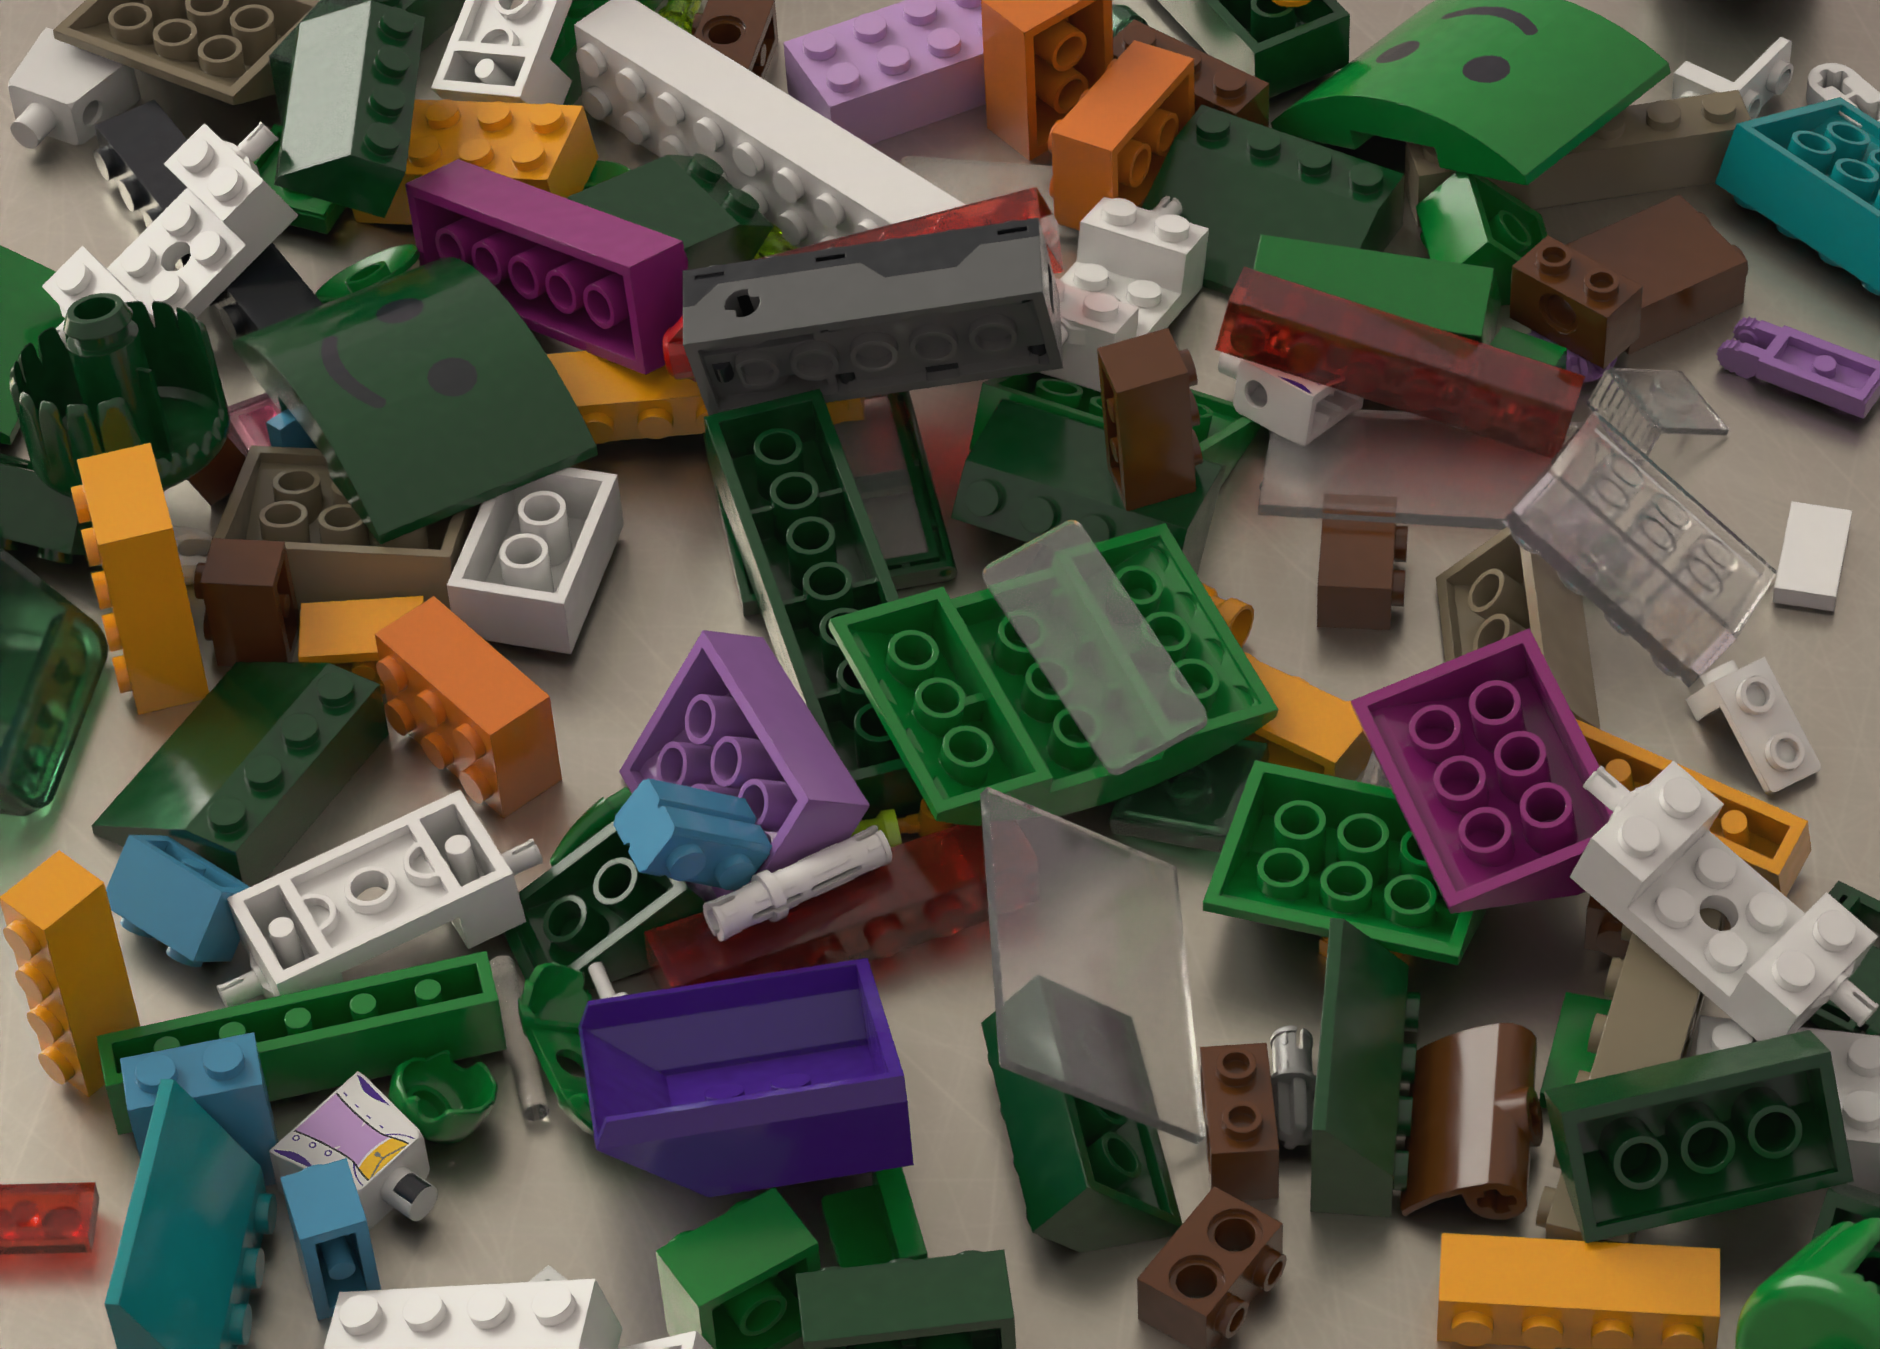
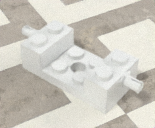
M465 0L431 89L443 100L501 101L505 103L527 104L553 103L563 105L572 80L550 60L572 0H524L521 5L511 10L510 7L514 0Z
M260 121L259 125L236 146L234 143L221 140L204 123L164 163L187 188L108 268L82 246L42 286L59 304L62 316L65 318L68 308L83 297L98 293H111L119 296L125 303L133 301L143 302L154 327L153 301L165 302L171 305L176 317V308L179 307L192 313L197 318L298 216L260 177L258 168L254 164L278 138ZM191 253L187 264L173 272L177 261L184 255ZM63 321L56 330L67 349Z
M1170 196L1163 197L1153 210L1137 207L1133 202L1126 199L1103 197L1080 222L1076 262L1060 279L1055 278L1060 300L1063 368L1041 371L1039 373L1101 392L1097 348L1165 329L1173 322L1202 288L1209 228L1189 223L1187 219L1181 217V203L1176 198H1173L1170 202Z
M1674 760L1649 784L1638 787L1631 792L1609 774L1603 766H1600L1587 779L1583 788L1592 793L1613 813L1608 823L1590 839L1570 878L1757 1041L1793 1034L1829 1000L1853 1019L1859 1027L1873 1015L1879 1004L1872 1001L1848 979L1854 974L1878 936L1827 892L1804 913L1712 834L1709 829L1724 803ZM1712 908L1722 912L1729 920L1731 929L1719 931L1709 927L1702 920L1700 910Z
M458 790L228 897L227 901L243 948L250 958L252 971L222 985H217L220 997L227 1008L243 1004L262 994L268 999L344 982L342 972L450 921L467 948L470 949L526 922L514 876L538 864H543L541 853L531 838L527 842L501 854L461 790ZM372 887H380L387 890L381 897L375 900L362 901L357 899L363 891Z

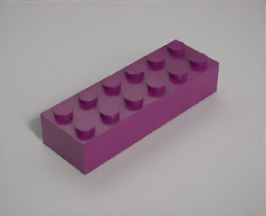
M460 159L405 184L416 248L420 253L418 258L420 266L442 257L460 259L474 267L500 291L530 330L644 375L665 365L663 335L683 315V271L688 269V258L682 240Z

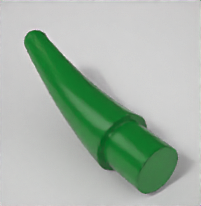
M624 787L606 799L602 797L596 801L563 837L550 858V865L552 867L613 822L615 815L632 795L629 789Z

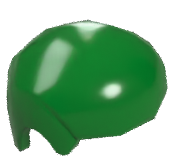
M443 1050L425 1059L422 1057H411L397 1066L391 1077L389 1100L420 1130L424 1139L433 1143L449 1145L465 1139L483 1124L495 1104L498 1085L489 1068L484 1063L476 1062L471 1067L462 1068L453 1062L450 1051Z

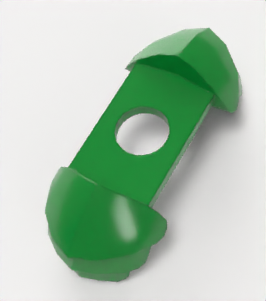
M556 962L537 965L530 978L525 980L522 995L518 998V1015L523 1034L528 1038L556 1094L560 1108L583 1131L594 1137L586 1077L571 1075L559 1065L556 1059L557 1056L568 1057L577 1062L584 1070L578 1027L586 1004L592 1000V996L583 988L585 978L581 971Z

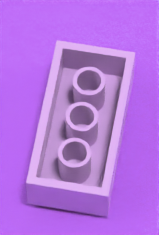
M905 0L783 42L788 94L869 145L986 104L981 0Z

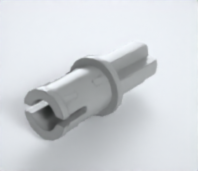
M1294 1025L1283 1026L1277 1029L1270 1039L1273 1073L1271 1075L1277 1134L1281 1146L1286 1149H1294L1297 1145L1307 1146L1311 1142L1313 1100L1316 1086V1076L1312 1073V1034L1307 1029L1302 1028L1300 1031V1046L1297 1047V1026Z

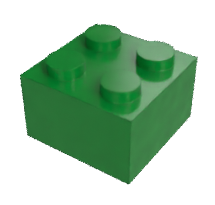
M775 1187L753 1199H744L737 1202L725 1214L695 1230L679 1233L667 1245L656 1250L666 1328L670 1336L697 1330L714 1349H781L802 1337L796 1273L814 1272L821 1269L819 1246L817 1240Z

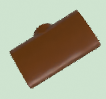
M1514 1023L1490 1024L1447 1035L1417 1050L1415 1083L1410 1084L1409 1097H1413L1411 1137H1406L1405 1150L1409 1151L1407 1191H1401L1400 1210L1404 1217L1435 1201L1462 1194L1467 1206L1474 1213L1484 1218L1506 1220L1517 1217L1525 1211L1528 1204L1530 1147L1540 1146L1543 1139L1542 1111L1535 1091L1537 1037L1531 1030Z

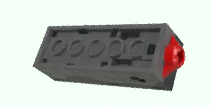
M1039 217L684 270L683 315L674 326L666 330L662 341L665 365L669 375L677 380L690 379L697 382L708 415L816 389L821 390L825 403L1063 368L1059 292Z

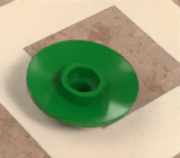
M413 244L399 245L377 252L333 276L317 290L315 295L322 304H326L411 270L418 260L420 253L416 245Z

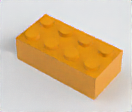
M415 99L406 172L385 218L352 209L355 220L361 223L412 225L405 184L457 159L564 198L583 191L585 183H587L599 158L584 107L553 103L527 104L505 103L501 101L474 102L453 101L449 99Z
M151 443L77 459L82 485L70 488L79 524L92 522V528L81 530L89 567L101 564L103 571L91 573L100 610L112 607L113 613L101 615L110 652L122 650L123 652L122 656L112 658L120 694L133 692L138 715L203 700L209 693L175 534Z

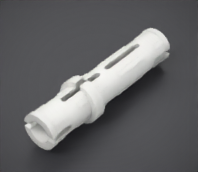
M872 825L846 840L826 847L783 869L772 873L769 870H763L752 876L751 883L727 895L704 903L703 913L712 934L717 936L719 941H725L729 937L768 919L772 922H777L786 918L789 914V909L798 906L800 903L854 880V878L890 864L892 862L891 847L884 833L881 830L878 831L876 825Z

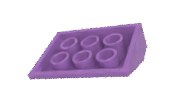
M703 630L619 770L631 793L635 791L642 780L650 778L745 798L757 818L755 825L762 827L772 845L770 855L755 874L763 870H769L772 873L798 862L800 859L850 838L870 806L763 637ZM712 887L717 898L733 892V890ZM749 928L729 937L725 941H720V943H732Z

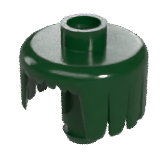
M111 293L92 294L77 300L67 310L63 325L67 349L54 327L44 330L38 336L39 358L32 343L25 345L19 354L18 361L16 360L11 366L9 389L32 467L45 485L59 494L73 498L70 487L82 485L77 459L151 443L164 492L194 476L218 455L229 434L230 414L206 326L200 320H197L192 313L177 307L176 317L171 305L165 302L153 301L154 327L143 302L133 301L125 303L119 296Z

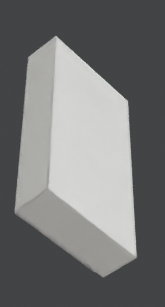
M1791 502L1774 586L1773 602L1834 611L1851 525L1852 510Z

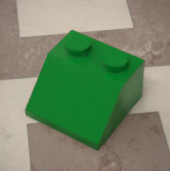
M1456 171L1415 206L1422 228L1420 238L1428 249L1430 259L1494 268L1501 306L1510 305L1512 266L1548 235L1542 215L1487 178Z

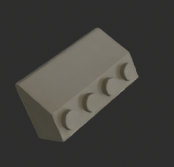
M1525 514L1436 577L1445 662L1530 628L1575 719L1600 729L1576 549Z

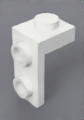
M1780 37L1735 82L1685 61L1674 72L1672 99L1739 90L1751 120L1756 119L1762 106L1775 94H1782L1791 81L1794 71L1793 64L1790 63L1792 41Z
M1765 657L1738 669L1735 661L1731 660L1700 676L1705 687L1686 698L1696 721L1722 710L1763 791L1767 795H1772L1813 775L1821 769V764Z

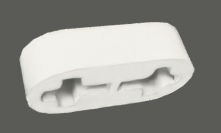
M1825 63L1816 66L1810 71L1806 89V102L1808 105L1841 97L1880 122V92L1853 69L1838 63ZM1839 111V114L1848 122L1859 128L1863 127L1861 124H1859L1852 118L1848 117L1847 115Z

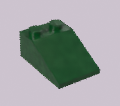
M699 153L694 154V156H663L567 198L682 240L688 258L687 270L751 261L774 227L758 211L760 208L759 203L751 195L734 188L722 176L724 172L722 167L713 159Z
M613 821L519 892L526 922L504 932V935L525 980L530 978L537 965L556 962L581 971L585 978L583 988L589 991L594 989L595 985L589 974L588 967L595 962L603 963L610 982L676 959L712 933L703 913V905L717 897L711 886L677 881L667 878L666 875L655 876L640 873L628 853L630 846L624 845L613 825Z

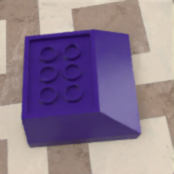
M868 958L588 1001L578 1029L595 1146L599 1152L706 1197L914 1165L904 1073Z

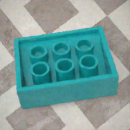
M1838 97L1737 123L1715 183L1734 195L1733 199L1737 204L1746 209L1758 211L1776 223V228L1779 232L1788 237L1800 239L1818 251L1819 257L1824 262L1847 270L1862 280V285L1865 289L1880 296V122L1843 98ZM1839 111H1841L1848 117L1852 118L1853 120L1861 124L1863 127L1859 128L1851 124L1839 114Z
M160 1079L104 1304L117 1349H238L239 1345H247L250 1340L252 1309L248 1302L251 1289H260L263 1283L265 1256L261 1244L264 1234H272L274 1232L277 1219V1199L275 1194L267 1193L261 1166L174 1079Z

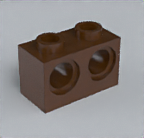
M1267 1043L1200 1047V1098L1210 1190L1215 1186L1241 1201L1279 1199V1143Z
M1214 1186L1137 1278L1138 1319L1191 1349H1214L1223 1336L1228 1339L1233 1337L1246 1318L1249 1304L1261 1290L1270 1291L1284 1271L1287 1258L1283 1254V1223Z

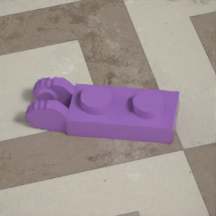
M1750 316L1748 318L1743 317L1734 327L1732 332L1734 337L1732 340L1727 339L1723 342L1716 353L1718 356L1717 360L1720 362L1719 365H1722L1724 370H1729L1730 373L1735 372L1737 376L1745 379L1756 376V378L1863 419L1880 397V361L1785 325L1779 327L1763 320L1758 321Z

